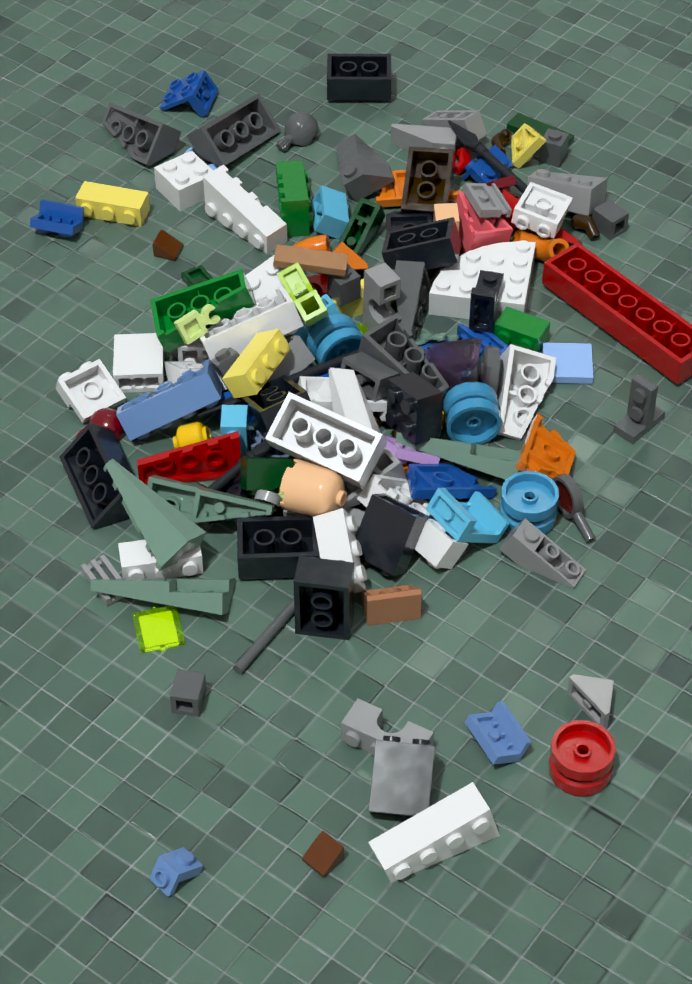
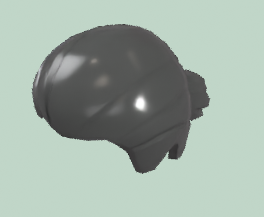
M304 112L292 114L285 124V137L277 141L276 147L285 152L291 144L299 146L310 145L312 139H316L319 127L317 120L312 115Z

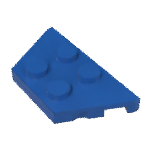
M409 464L406 472L412 499H432L438 488H445L456 500L471 498L475 491L480 492L485 498H494L497 490L492 485L488 487L479 486L476 484L477 477L462 471L452 464Z

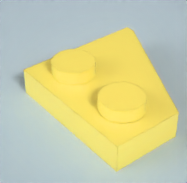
M526 123L511 137L512 165L520 168L525 162H529L533 154L546 142L543 136Z

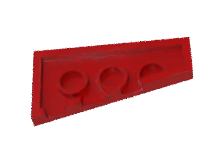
M239 431L137 459L139 480L146 485L148 484V478L153 475L181 482L217 480L241 458Z

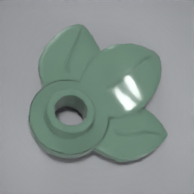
M434 332L419 334L420 338L415 339V342L418 346L437 342L438 340L459 339V336L456 334L447 335L445 332L435 335Z

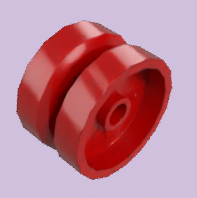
M574 720L563 724L555 731L551 741V754L548 763L549 776L554 784L564 792L575 796H590L601 792L609 784L616 753L615 740L609 731L600 724L588 720Z

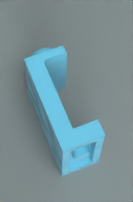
M438 488L426 507V510L457 542L498 543L510 524L478 491H475L469 501L465 503L458 502L445 488Z

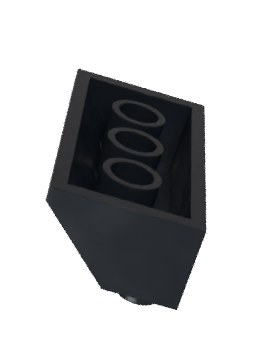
M90 422L59 458L91 528L97 530L130 519L122 504L123 498L119 490H114L112 486L113 479L109 472L104 471V466L111 459H114L130 473L133 474L113 431Z

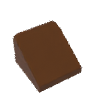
M163 230L159 231L153 241V254L160 258L175 261L183 248L182 242Z
M322 831L304 854L302 861L324 878L344 860V847L325 831Z

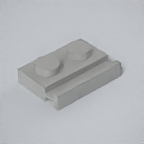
M465 183L463 192L479 217L488 219L490 217H500L501 214L510 217L512 209L495 183H492L491 186H487L486 183Z

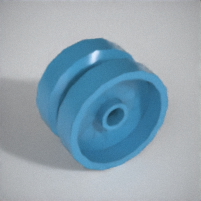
M333 314L317 322L310 330L307 337V347L318 364L359 349L363 334L351 317L345 314Z
M465 382L453 387L443 398L446 430L452 440L483 444L496 437L501 430L502 419L497 394L489 385L481 382Z
M536 471L518 472L505 480L501 489L500 513L510 523L506 530L510 532L525 518L544 534L553 529L557 519L559 488L554 480Z

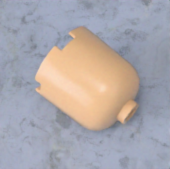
M294 459L295 465L293 468L287 467L279 491L284 493V501H280L282 509L315 517L338 510L340 506H344L347 492L345 491L341 475L301 459Z

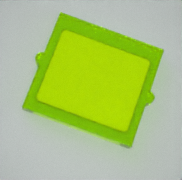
M176 606L152 607L151 610L132 613L140 653L159 649L164 651L165 648L185 645Z

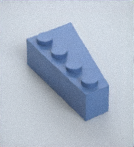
M210 359L202 362L203 368L196 372L189 369L181 373L182 376L177 379V382L166 381L154 390V394L151 395L150 392H146L118 407L116 415L130 441L135 438L138 440L144 439L151 434V431L157 428L161 430L166 429L176 419L181 417L183 419L190 418L196 414V410L202 407L208 409L219 403L223 385Z

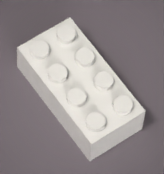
M290 392L286 396L265 437L271 447L297 459L330 469L341 475L343 480L364 489L387 444L383 434Z

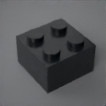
M414 372L388 379L386 424L396 432H400L414 445L428 442L430 438H440L443 392Z

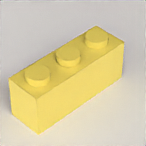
M84 181L75 197L76 206L83 207L84 217L142 227L150 211L149 192Z
M280 329L256 333L224 375L222 380L234 398L257 395L290 351L291 347Z

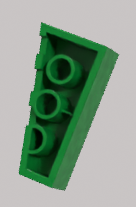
M303 160L276 162L280 218L287 224V237L310 236L309 226H314L313 212H310L312 211L311 198H308L310 197L308 169H304Z
M242 269L150 299L156 335L166 354L185 344L173 322L190 311L196 310L200 314L205 305L211 304L215 309L209 313V318L218 315L223 320L234 317L236 312L243 307L250 308L255 305L251 286ZM212 324L206 325V328L211 327Z

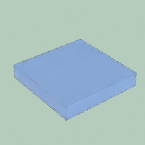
M543 343L542 354L556 357L552 383L593 384L591 344Z

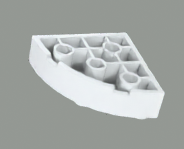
M521 240L496 243L470 250L459 256L458 263L442 269L434 280L429 293L428 314L469 319L472 287L476 288L480 270L504 273V280L495 311V322L506 306L525 313L534 266L536 242Z

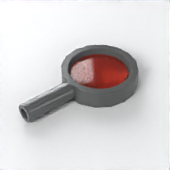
M561 474L554 477L552 480H554L559 488L558 511L565 518H573L586 543L592 542L596 537L582 514L584 508L583 497L578 484L569 474Z

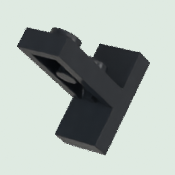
M480 270L476 288L472 287L470 330L493 333L495 311L504 280V273Z

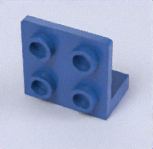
M205 70L198 73L192 72L186 78L181 80L175 79L170 83L169 89L164 95L159 108L164 111L188 101L199 117L207 115L219 89Z

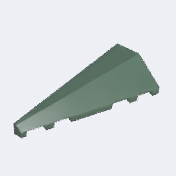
M400 432L396 434L395 442L404 446H409L505 480L515 473L522 472L515 469L521 451L430 438L428 442L414 445Z
M111 459L104 466V471L109 472L113 479L112 486L114 490H119L123 498L122 504L136 531L142 533L146 540L145 547L147 551L153 553L156 559L155 566L159 571L176 564L181 555L200 546L206 534L202 528L114 459Z
M157 475L148 478L147 486L194 523L272 515L275 508L273 504Z
M235 578L91 580V591L219 615L229 613L235 588Z

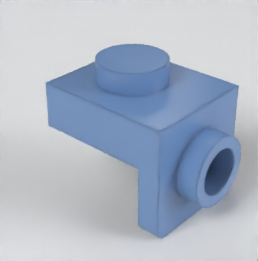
M182 847L159 855L150 875V880L166 896H171L174 894L179 882L200 875L203 865L190 851Z

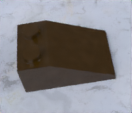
M409 146L401 211L434 213V204L449 203L456 165L454 149Z

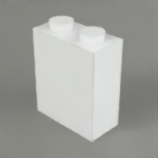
M156 333L114 335L113 379L123 393L154 392L159 385L164 383L165 350L158 340Z

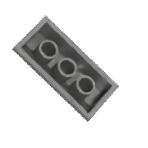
M258 93L187 137L198 156L220 167L229 164L281 130Z

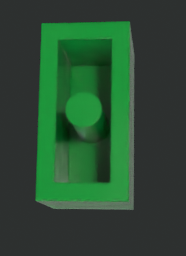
M507 306L494 323V335L508 346L512 344L540 353L543 343H547L549 340L550 321Z

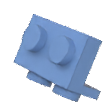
M498 701L491 712L469 714L464 722L493 765L519 762L531 744L530 738L504 701Z

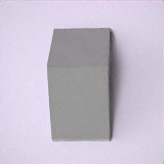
M573 674L569 677L567 694L594 723H598L607 729L614 680Z

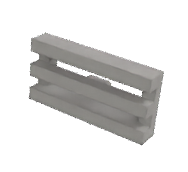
M105 555L99 556V561L91 560L88 566L86 563L81 565V571L90 584L92 579H97L92 573L93 571H96L102 580H110L101 567L106 570L112 580L122 579ZM97 592L106 606L125 598L116 595L110 597L108 594Z

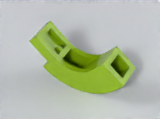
M298 262L277 273L280 282L292 298L298 314L307 328L329 316L316 289L312 288Z

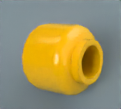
M200 422L181 425L176 431V436H173L174 448L211 439L208 426H203Z

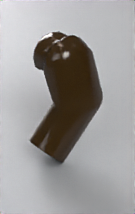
M502 129L501 132L497 133L491 140L492 147L496 145L505 154L504 146L509 143L512 137L511 131Z
M576 214L571 218L572 228L576 230L578 228L585 229L590 240L600 236L591 216Z

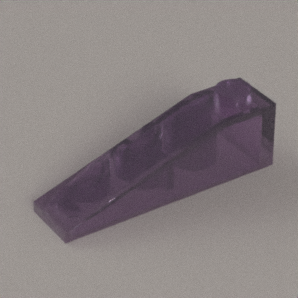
M472 338L434 343L427 347V349H424L426 352L425 357L429 363L435 365L449 385V390L456 385L462 384L464 377H468L476 367L482 339Z

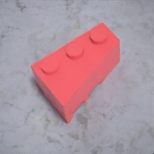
M458 192L455 203L458 205L459 235L466 252L482 246L510 241L513 228L502 216L490 217L488 219L479 217L464 192Z

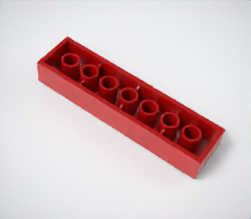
M578 242L544 262L542 284L677 385L692 376L691 323Z

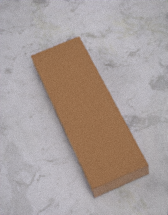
M276 244L273 267L288 268L298 262L303 271L345 276L348 254Z

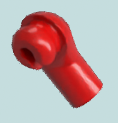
M461 147L455 152V155H458L457 160H459L455 165V175H460L464 172V168L472 161L471 152L465 147Z

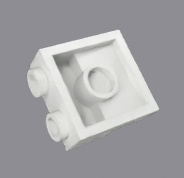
M530 182L514 208L511 223H514L521 230H533L542 238H555L572 204L573 197Z
M100 359L94 362L88 361L81 365L78 370L62 374L57 380V392L67 407L73 408L82 423L89 421L95 411L102 408H114L126 400L125 395Z

